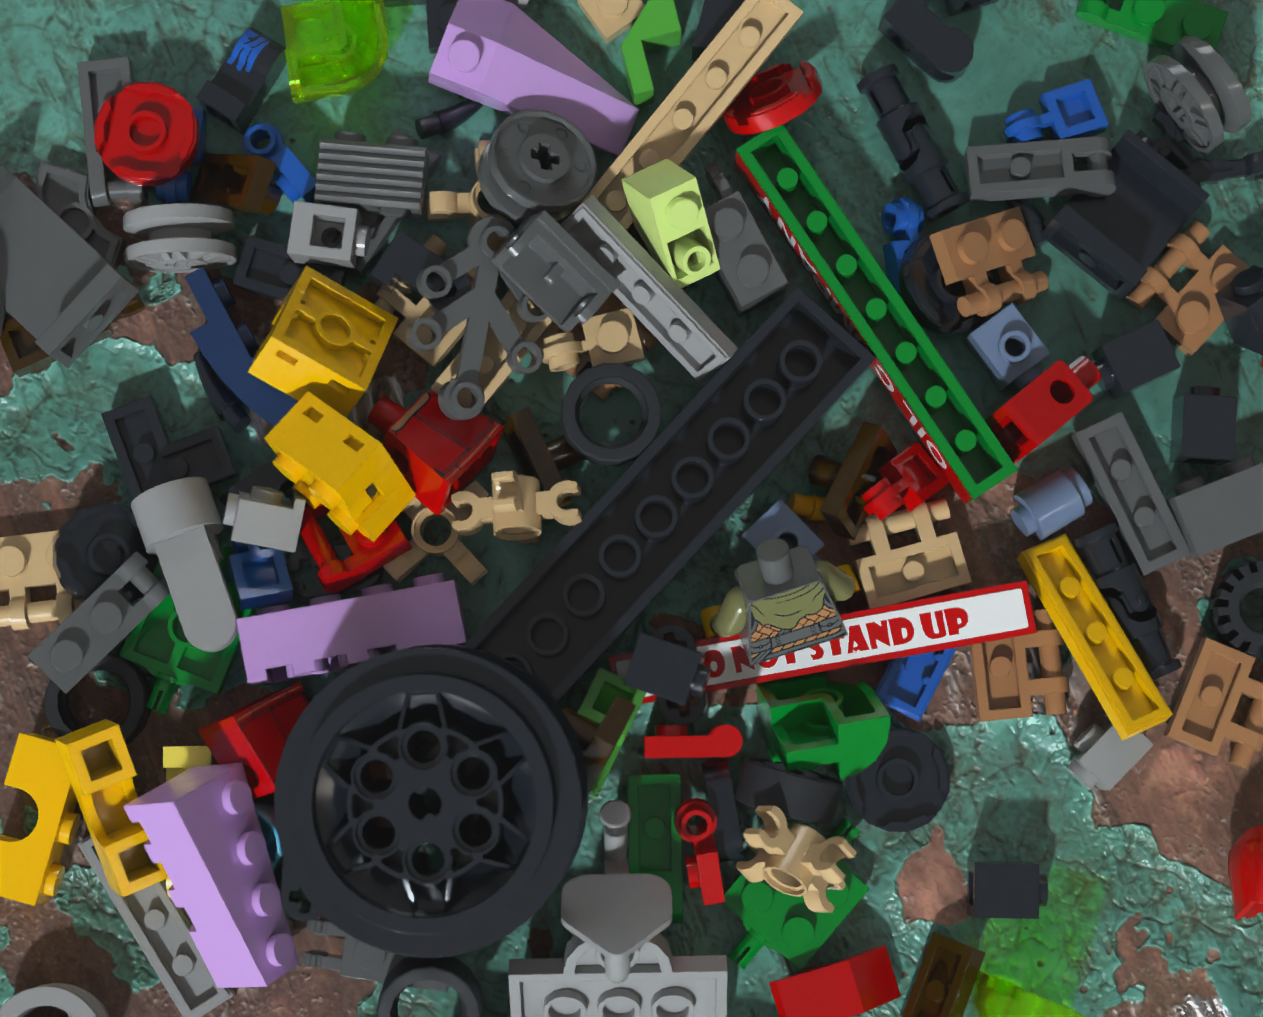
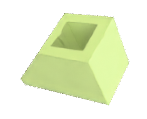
M666 158L621 179L635 228L653 259L680 288L720 270L697 179L694 175Z

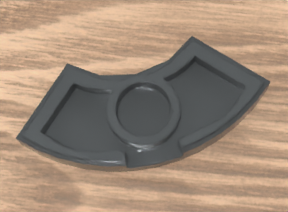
M41 160L37 175L36 196L118 270L127 242L122 237L107 230L97 218L90 193L89 175Z

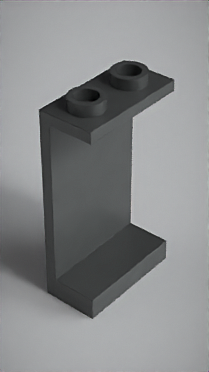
M0 164V290L2 292L4 309L37 339L35 343L42 350L69 368L135 297L139 290L13 173Z

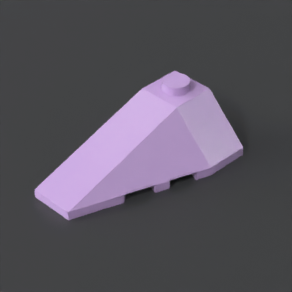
M458 0L429 72L428 83L509 115L522 110H547L563 116L583 132L593 148L618 157L625 149L639 109L540 25L516 5L505 0Z

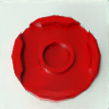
M801 61L800 68L792 69L790 63H781L757 72L722 114L728 129L734 134L749 135L760 133L783 125L801 115L816 102L822 93L823 83L816 67L809 62Z
M135 82L125 86V90L119 92L115 97L111 95L103 103L95 121L94 143L104 164L121 180L137 186H160L177 179L193 163L200 147V124L193 107L176 89L159 82Z

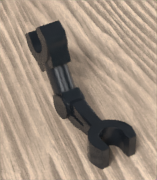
M1158 111L1151 120L1162 130L1163 137L1161 139L1152 140L1142 130L1136 134L1151 140L1158 147L1160 155L1165 159L1167 158L1177 168L1192 173L1198 179L1201 186L1204 184H1217L1227 179L1245 177L1246 180H1263V151L1248 154L1242 159H1212L1205 161L1200 156L1196 157L1182 144L1184 137L1170 115Z

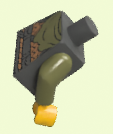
M774 538L762 542L757 547L756 555L758 560L742 564L735 570V587L727 592L722 604L706 608L700 612L705 638L715 636L726 638L739 634L750 666L847 636V630L835 603L847 600L852 597L854 592L858 593L862 590L851 565L846 564L836 567L827 560L815 561L808 547L799 546L789 550L785 541Z

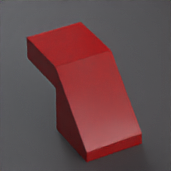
M886 945L870 947L833 963L805 967L802 970L769 982L779 1017H850L867 1012L901 997Z

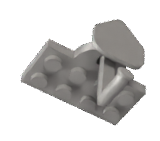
M611 800L606 802L600 809V820L604 824L605 874L577 876L569 880L562 889L561 922L566 929L575 934L566 945L564 958L509 959L508 976L511 1017H727V956H672L668 941L660 934L672 922V891L670 885L663 878L653 874H629L628 823L631 820L632 813L627 803L621 800Z

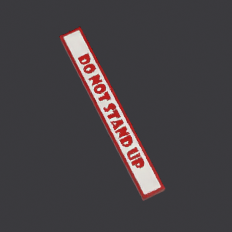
M1027 580L840 614L847 630V636L750 666L739 634L726 638L712 637L696 640L699 652L707 654L703 665L711 667V673L706 689L707 692L1035 634L1037 631ZM685 642V643H679V644H678V645L687 647V643H686V642ZM634 652L608 656L611 673L625 679ZM646 693L641 704L657 702V696Z

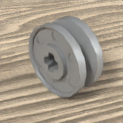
M192 203L158 204L128 211L123 216V230L129 235L148 240L130 245L124 250L125 264L129 268L156 273H191L201 267L206 271L231 266L237 261L236 247L232 243L213 239V237L229 233L235 228V214L232 210L221 206Z

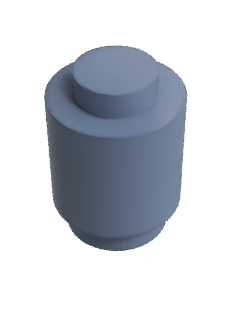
M1068 468L1063 472L1055 470L1014 495L1013 502L1015 508L1011 509L1010 513L1015 525L1023 535L1028 537L1032 534L1038 540H1043L1084 515L1085 507L1092 504L1093 499L1087 484L1078 472L1072 468Z

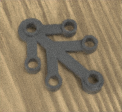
M489 216L477 221L468 232L467 248L441 265H433L423 269L416 279V286L420 294L428 299H436L450 291L453 280L477 267L473 289L429 318L413 321L406 331L409 345L415 350L426 351L438 346L444 333L467 319L456 378L447 381L441 387L438 394V404L441 411L453 420L471 419L477 416L484 406L485 395L482 387L478 384L489 326L506 351L507 363L512 371L518 374L531 373L536 371L542 363L540 348L535 343L524 340L495 293L498 274H500L518 300L516 309L521 319L529 323H535L548 317L542 310L537 316L532 315L527 308L529 298L490 261L496 252L488 247L487 238L489 234H497L503 245L515 231L513 225L501 217ZM429 273L438 274L442 280V286L438 292L430 290L427 286L426 279ZM420 325L428 326L432 332V338L428 344H423L417 339L416 331ZM521 348L527 349L531 354V363L527 368L521 366L517 359V354ZM462 388L467 389L472 395V403L468 408H463L457 401V394Z

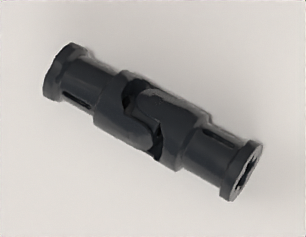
M890 64L866 76L856 87L861 95H866L879 119L876 126L889 146L908 184L915 185L928 209L926 212L928 220L930 222L936 221L965 205L969 198L965 192L959 191L946 167L949 160L930 129L918 103L911 102L897 77L899 74L897 66Z
M1114 522L1073 541L1076 548H1082L1094 573L1095 578L1093 580L1150 677L1152 680H1155L1178 670L1182 665L1179 659H1173L1160 630L1164 624L1143 584V579L1136 563L1129 562L1116 535L1119 528L1117 523ZM1137 611L1135 620L1128 617L1129 614Z

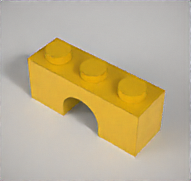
M104 719L56 738L57 747L110 888L120 896L125 897L169 878L162 863H153L144 847L149 838L141 823L131 822L123 807L138 798L132 779L137 774L119 725Z
M19 733L4 785L24 790L32 796L38 808V821L34 830L24 839L0 835V897L37 906L48 903L49 897H55L60 890L65 874V866L59 864L65 844L71 845L76 836L80 814L74 813L78 800L55 739L35 733Z

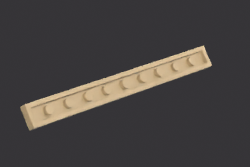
M745 0L578 207L588 197L593 195L622 227L628 231L634 223L621 179L666 158L681 166L800 20L804 12L790 0ZM509 290L501 300L502 305L524 340L536 343L553 321L549 317L535 323H529L521 319L516 309L518 300ZM528 300V311L532 315L537 316L541 309L532 300ZM490 326L488 327L478 384L482 387L485 395L483 408L513 372L507 363V353ZM521 348L517 354L519 364L529 353L525 348ZM460 352L431 386V389L439 394L441 387L447 381L456 378ZM462 388L457 394V401L460 405L468 408L472 403V395L467 389Z

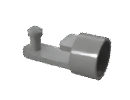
M203 477L181 478L160 484L141 493L131 502V508L146 552L149 555L158 556L187 640L194 647L206 652H216L226 648L237 635L236 619H238L219 565L224 556L217 535L223 530V524L207 480Z

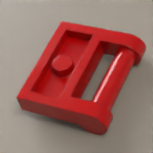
M305 503L300 534L319 568L318 579L324 590L328 593L344 590L412 549L395 518L374 542L358 530L349 535L339 528L353 555L345 560H338L317 521L318 518L327 514L330 510L321 503L316 509Z
M728 724L716 726L711 729L708 735L687 736V725H655V736H644V758L734 756L741 749L743 743L742 734L736 727Z

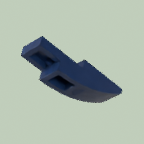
M203 267L184 276L208 323L190 332L202 354L222 381L240 400L267 423L275 427L298 400L248 373L255 358L253 352L258 350L260 346L246 321L237 325L228 307L236 304V301L222 276L213 280L212 276Z

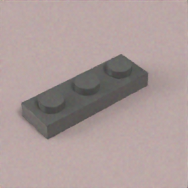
M1117 413L1073 434L1071 437L1113 523H1117L1121 540L1132 562L1136 563L1141 576H1145L1191 554L1123 413Z

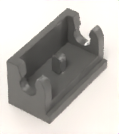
M545 210L525 218L490 259L565 333L570 332L579 321L585 324L620 285Z

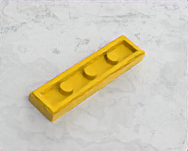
M1066 533L1022 551L1017 558L1018 563L1121 740L1124 741L1167 721L1173 715Z

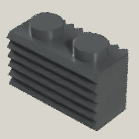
M347 131L336 132L334 139L321 138L315 184L316 191L314 194L316 204L355 208L360 213L366 215L424 219L430 160L426 147H418V140L405 136L387 137V144L366 142L365 135Z

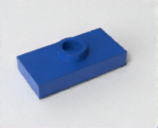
M957 648L890 659L874 692L882 704L920 722Z

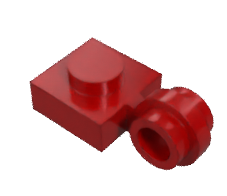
M917 441L878 470L883 479L861 496L867 504L863 509L869 516L875 514L880 521L903 504L911 512L950 481Z
M691 798L685 800L675 810L674 825L679 836L693 844L694 856L684 857L689 888L700 889L704 906L724 903L723 884L714 838V831L717 827L715 810L710 803L703 799ZM699 815L704 817L703 821L697 825L687 823L688 819L692 816Z

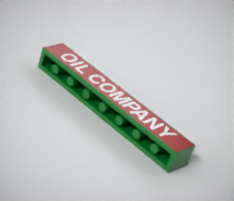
M784 125L762 132L737 148L734 160L735 167L846 331L876 357L871 365L872 369L943 474L950 481L962 502L967 505L1016 472L1018 469Z

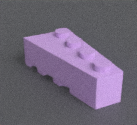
M437 573L414 578V587L393 591L392 583L381 584L361 589V597L341 600L340 594L326 595L310 599V606L289 609V604L276 605L257 610L258 615L236 619L247 681L249 684L265 686L350 669L376 656L419 645L454 644L463 646L469 638L458 583L455 580L445 581L444 573Z
M242 762L192 767L123 806L131 822H140L149 839L144 844V847L153 863H162L172 883V886L167 891L175 907L184 908L191 919L192 925L189 933L218 988L267 987L300 964Z

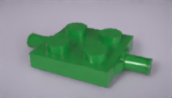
M219 542L224 559L219 563L223 573L234 547ZM158 560L153 574L161 580L165 576ZM225 579L238 619L253 616L256 608L240 611L234 586ZM170 593L128 634L119 657L144 666L150 673L158 677L146 707L167 714V709L177 685L196 686L221 695L241 643L239 633L237 632L233 642L220 651L206 652L194 647L184 634Z
M787 818V824L793 823L789 818ZM843 818L828 838L834 836L841 837L851 826V823ZM852 826L843 838L851 844L861 832L855 826ZM842 858L835 864L846 875L844 878L846 886L844 890L826 889V897L835 908L833 913H817L811 911L806 906L803 896L796 897L784 894L770 886L765 880L753 883L740 874L724 892V904L740 917L748 932L727 956L735 962L743 951L749 947L737 962V965L745 970V967L761 948L765 946L780 952L798 969L802 970L870 888L848 870Z

